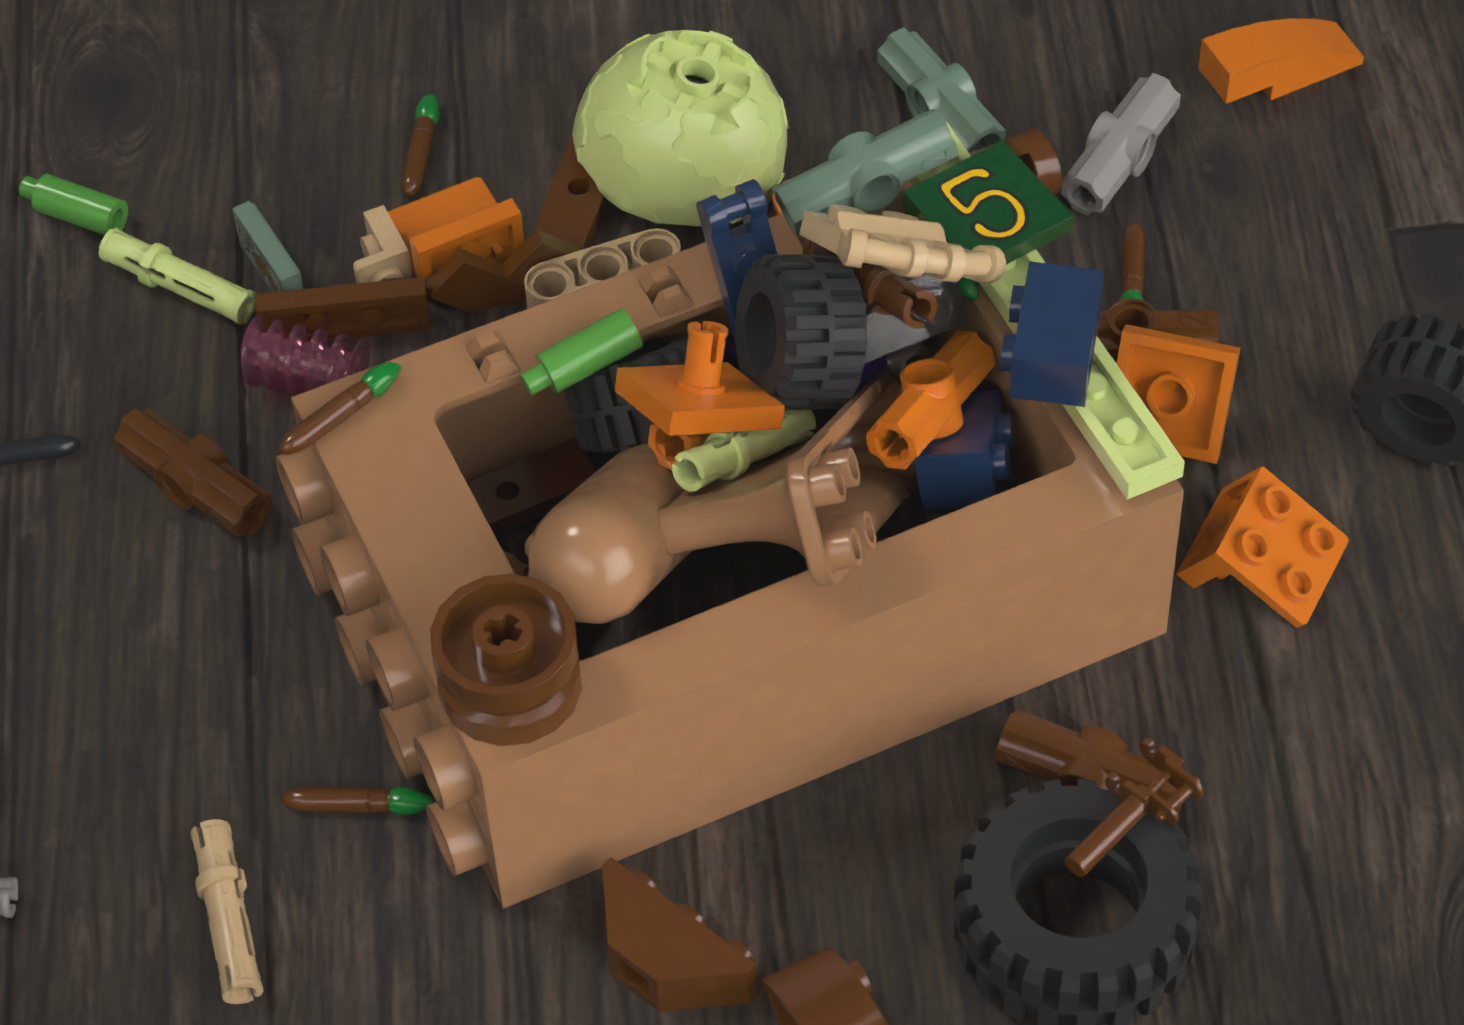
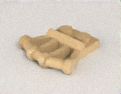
M836 204L829 206L828 213L804 211L799 235L836 253L844 266L861 268L863 263L882 266L904 277L919 278L925 273L937 280L957 282L961 277L977 282H995L1003 276L1006 269L1005 256L1000 248L993 245H979L972 250H968L960 245L946 242L943 227L937 222L921 221L914 216L893 211H883L882 216L866 214V212L860 209Z

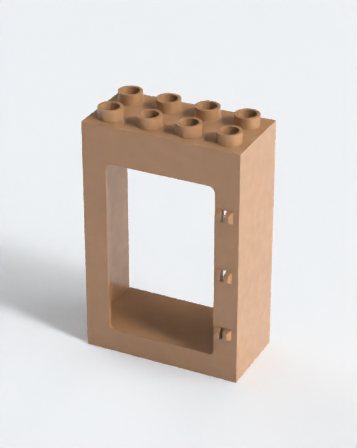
M909 180L904 182L900 194L892 203L883 209L866 212V214L882 216L883 211L905 214L903 191L913 185ZM783 213L769 218L768 221L777 254H803V248L809 239L801 235L797 236L796 233L793 234ZM706 242L387 361L398 363L401 366V371L386 393L381 397L372 398L355 414L301 452L291 455L281 454L275 457L286 496L295 516L301 524L292 528L291 533L303 570L315 594L321 595L333 590L344 612L343 615L335 617V626L348 663L359 684L362 686L375 680L378 681L382 693L389 704L388 707L379 711L388 743L400 770L406 779L421 773L425 776L427 784L436 802L426 806L428 819L449 870L454 876L482 866L503 909L600 869L610 857L616 861L622 860L1165 634L1167 632L1184 489L1176 479L1127 500L1062 404L1009 397L1011 372L1000 371V357L1004 334L1014 333L979 282H977L978 298L971 301L954 290L948 281H940L923 273L918 279L925 290L931 292L936 297L937 309L940 312L941 319L904 350L912 363L932 358L957 330L976 332L985 344L992 346L995 366L974 391L1000 389L1003 412H1013L1016 427V446L1009 449L1010 466L1015 471L1020 485L877 542L874 549L862 551L861 566L852 567L837 584L818 586L814 582L809 570L588 659L581 660L579 664L582 691L575 710L555 732L531 743L498 746L474 740L453 726L440 704L437 674L434 670L431 651L430 628L439 606L459 587L484 576L515 574L472 494L467 481L574 438L577 439L564 390L556 394L549 386L531 396L520 377L521 373L538 365L535 354L620 308H623L632 319L642 342L662 337L689 334L687 332L688 324L696 321L700 324H703V321L723 324L729 329L727 336L729 337L732 331ZM371 368L291 397L296 423H300L348 387L360 382L363 375Z

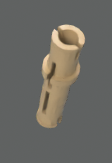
M220 819L207 820L200 823L201 829L195 826L190 832L198 861L199 875L195 880L198 897L204 898L207 908L223 1001L230 1004H244L253 1001V995L260 997L264 991L257 969L255 950L244 904L243 892L247 887L244 870L238 869L230 824Z

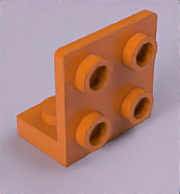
M480 177L472 178L388 211L409 250L413 277H425V283L460 248L503 264L525 242L522 215L514 200L510 198L497 203Z
M1261 466L1222 488L1176 575L1194 589L1215 577L1221 580L1231 574L1290 624L1299 628L1309 621L1349 540L1342 531L1264 466Z

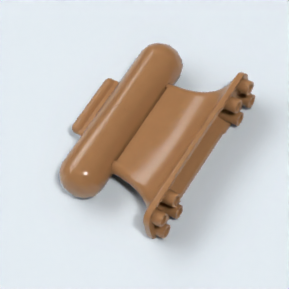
M903 360L886 363L828 422L816 426V429L809 430L814 433L809 439L790 445L782 451L749 464L744 474L732 480L717 479L697 491L682 489L673 477L672 470L658 465L657 457L648 444H640L620 451L553 507L536 526L535 532L527 538L525 554L529 559V577L539 579L559 592L573 612L575 622L596 624L608 623L629 614L692 550L747 541L786 545L797 550L805 557L809 572L818 586L839 583L852 567L861 566L862 551L871 550L876 547V533L903 500L909 498L919 486L914 460L905 470L886 468L882 460L869 452L866 440V433L902 393L899 374L907 366Z

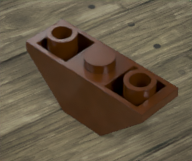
M611 857L602 865L607 942L612 977L659 1012L751 1004L758 996L757 964L751 952L744 945L731 938L725 941L707 928L704 919L696 910L685 903L674 904L659 893L655 883L637 868L628 870Z

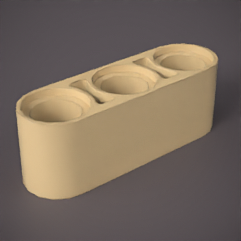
M648 229L534 265L526 273L524 279L527 309L681 251L680 240L668 230Z

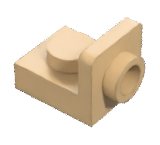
M382 205L363 212L367 235L360 238V244L365 258L353 263L356 284L388 281L396 278H413L409 250L385 206Z

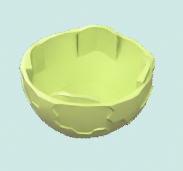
M697 30L665 31L654 35L646 34L620 49L599 68L591 79L579 103L574 120L572 136L577 161L582 164L594 180L599 192L622 211L657 224L701 226L696 207L698 201L712 195H716L719 199L735 193L737 185L751 179H755L759 183L767 204L772 200L771 195L774 194L772 188L780 185L785 175L783 167L787 149V128H789L783 99L776 91L769 75L755 62L749 53L732 42V38L714 31H709L708 33ZM688 79H692V80H695V81H699V82H702V83H705V84L693 83V82L689 81ZM742 217L730 221L729 223L734 224L742 220Z

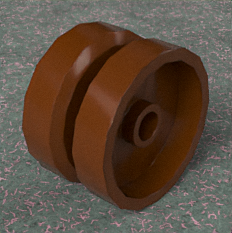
M517 574L484 576L459 587L439 606L430 628L431 651L434 670L437 674L440 704L453 726L472 739L498 746L527 744L555 732L574 712L582 691L575 620L573 612L559 592L539 579Z

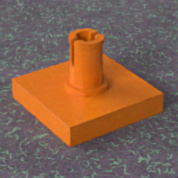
M698 321L688 324L687 332L689 334L685 364L617 368L615 392L669 436L782 429L785 405L766 393L760 386L731 364L723 362L725 341L729 330L723 324L711 321H703V324H700Z
M1126 324L1122 330L1116 362L1117 366L1181 457L1217 464L1220 457L1241 348Z

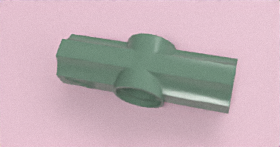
M905 27L894 31L888 35L886 42L877 49L878 64L904 91L909 110L914 118L931 109H938L968 153L988 145H994L1006 138V130L977 99L974 84L966 70L957 63L947 66L916 31L909 32Z
M931 109L876 137L867 131L856 132L844 137L832 148L828 161L772 189L787 224L793 234L796 233L798 236L804 211L828 213L831 204L856 207L864 212H874L883 209L898 197L904 182L959 155L946 121L938 109Z

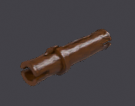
M808 240L803 248V254L837 255L811 240ZM863 263L861 268L852 267L855 278H858L863 300L867 303L865 306L869 310L882 316L892 315L909 328L915 330L922 329L925 325L922 320L913 316L914 314L921 316L929 323L934 319L938 304L936 297L931 292L921 289L910 283L904 276H900L882 266Z

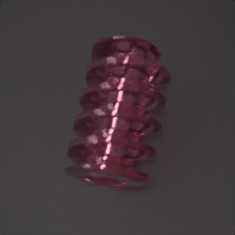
M257 315L248 325L243 337L241 349L243 378L246 384L251 387L259 388L266 384L267 388L273 392L279 393L287 389L289 394L296 396L368 369L370 341L367 338H360L354 351L351 352L349 351L348 335L340 332L336 336L332 347H329L327 331L318 328L311 341L306 342V326L300 323L293 327L288 338L285 337L284 321L277 318L270 325L268 332L265 333L263 317Z

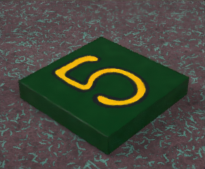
M1003 140L903 191V206L908 212L921 221L939 223L943 227L946 242L960 245L968 250H972L979 245L996 246L1004 253L1006 265L1073 230L1074 216Z

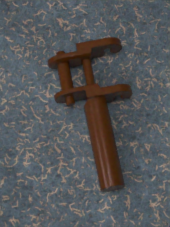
M1147 737L1139 745L1140 752L1150 764L1162 772L1148 787L1143 784L1137 786L1130 780H1127L1121 786L1119 784L1120 777L1115 772H1111L1106 777L1105 785L1107 789L1121 803L1065 858L1064 861L1067 868L1074 875L1084 877L1147 812L1151 813L1158 822L1174 826L1179 820L1176 810L1189 797L1194 800H1200L1203 797L1204 789L1200 784L1199 778L1192 776L1183 769L1184 760L1164 745L1155 752L1153 749L1155 743ZM1166 782H1169L1177 790L1165 801L1156 792Z

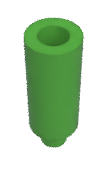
M44 174L40 179L26 176L19 187L20 196L32 200V207L35 211L101 235H105L110 229L114 230V227L122 230L127 221L128 205L126 201L51 174Z
M620 308L535 354L538 365L521 373L520 377L531 396L549 386L557 394L642 348L643 342L628 313L623 308Z

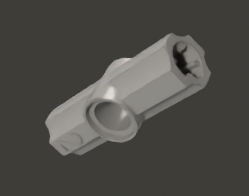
M1155 73L1146 78L1140 77L1113 113L1104 111L1097 118L1089 133L1085 151L1074 163L1062 182L1060 194L1067 199L1073 210L1087 216L1093 212H1102L1129 175L1138 177L1145 170L1154 152L1157 137L1180 106L1181 94L1172 87L1169 79Z

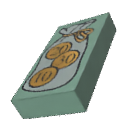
M249 200L232 208L240 245L271 292L304 289L299 269L255 204Z

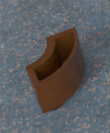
M830 947L761 979L778 1025H888L870 995L872 993L871 985L861 964L856 959L845 962Z

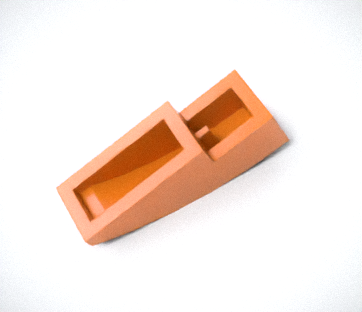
M1288 18L1249 24L1203 38L1198 69L1222 100L1228 104L1261 90L1265 92L1270 100L1276 99L1363 64L1364 56L1336 22L1320 19Z

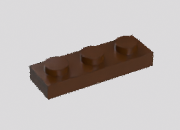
M425 277L396 278L388 281L350 285L338 284L330 287L281 290L272 293L255 294L256 315L263 347L431 330Z

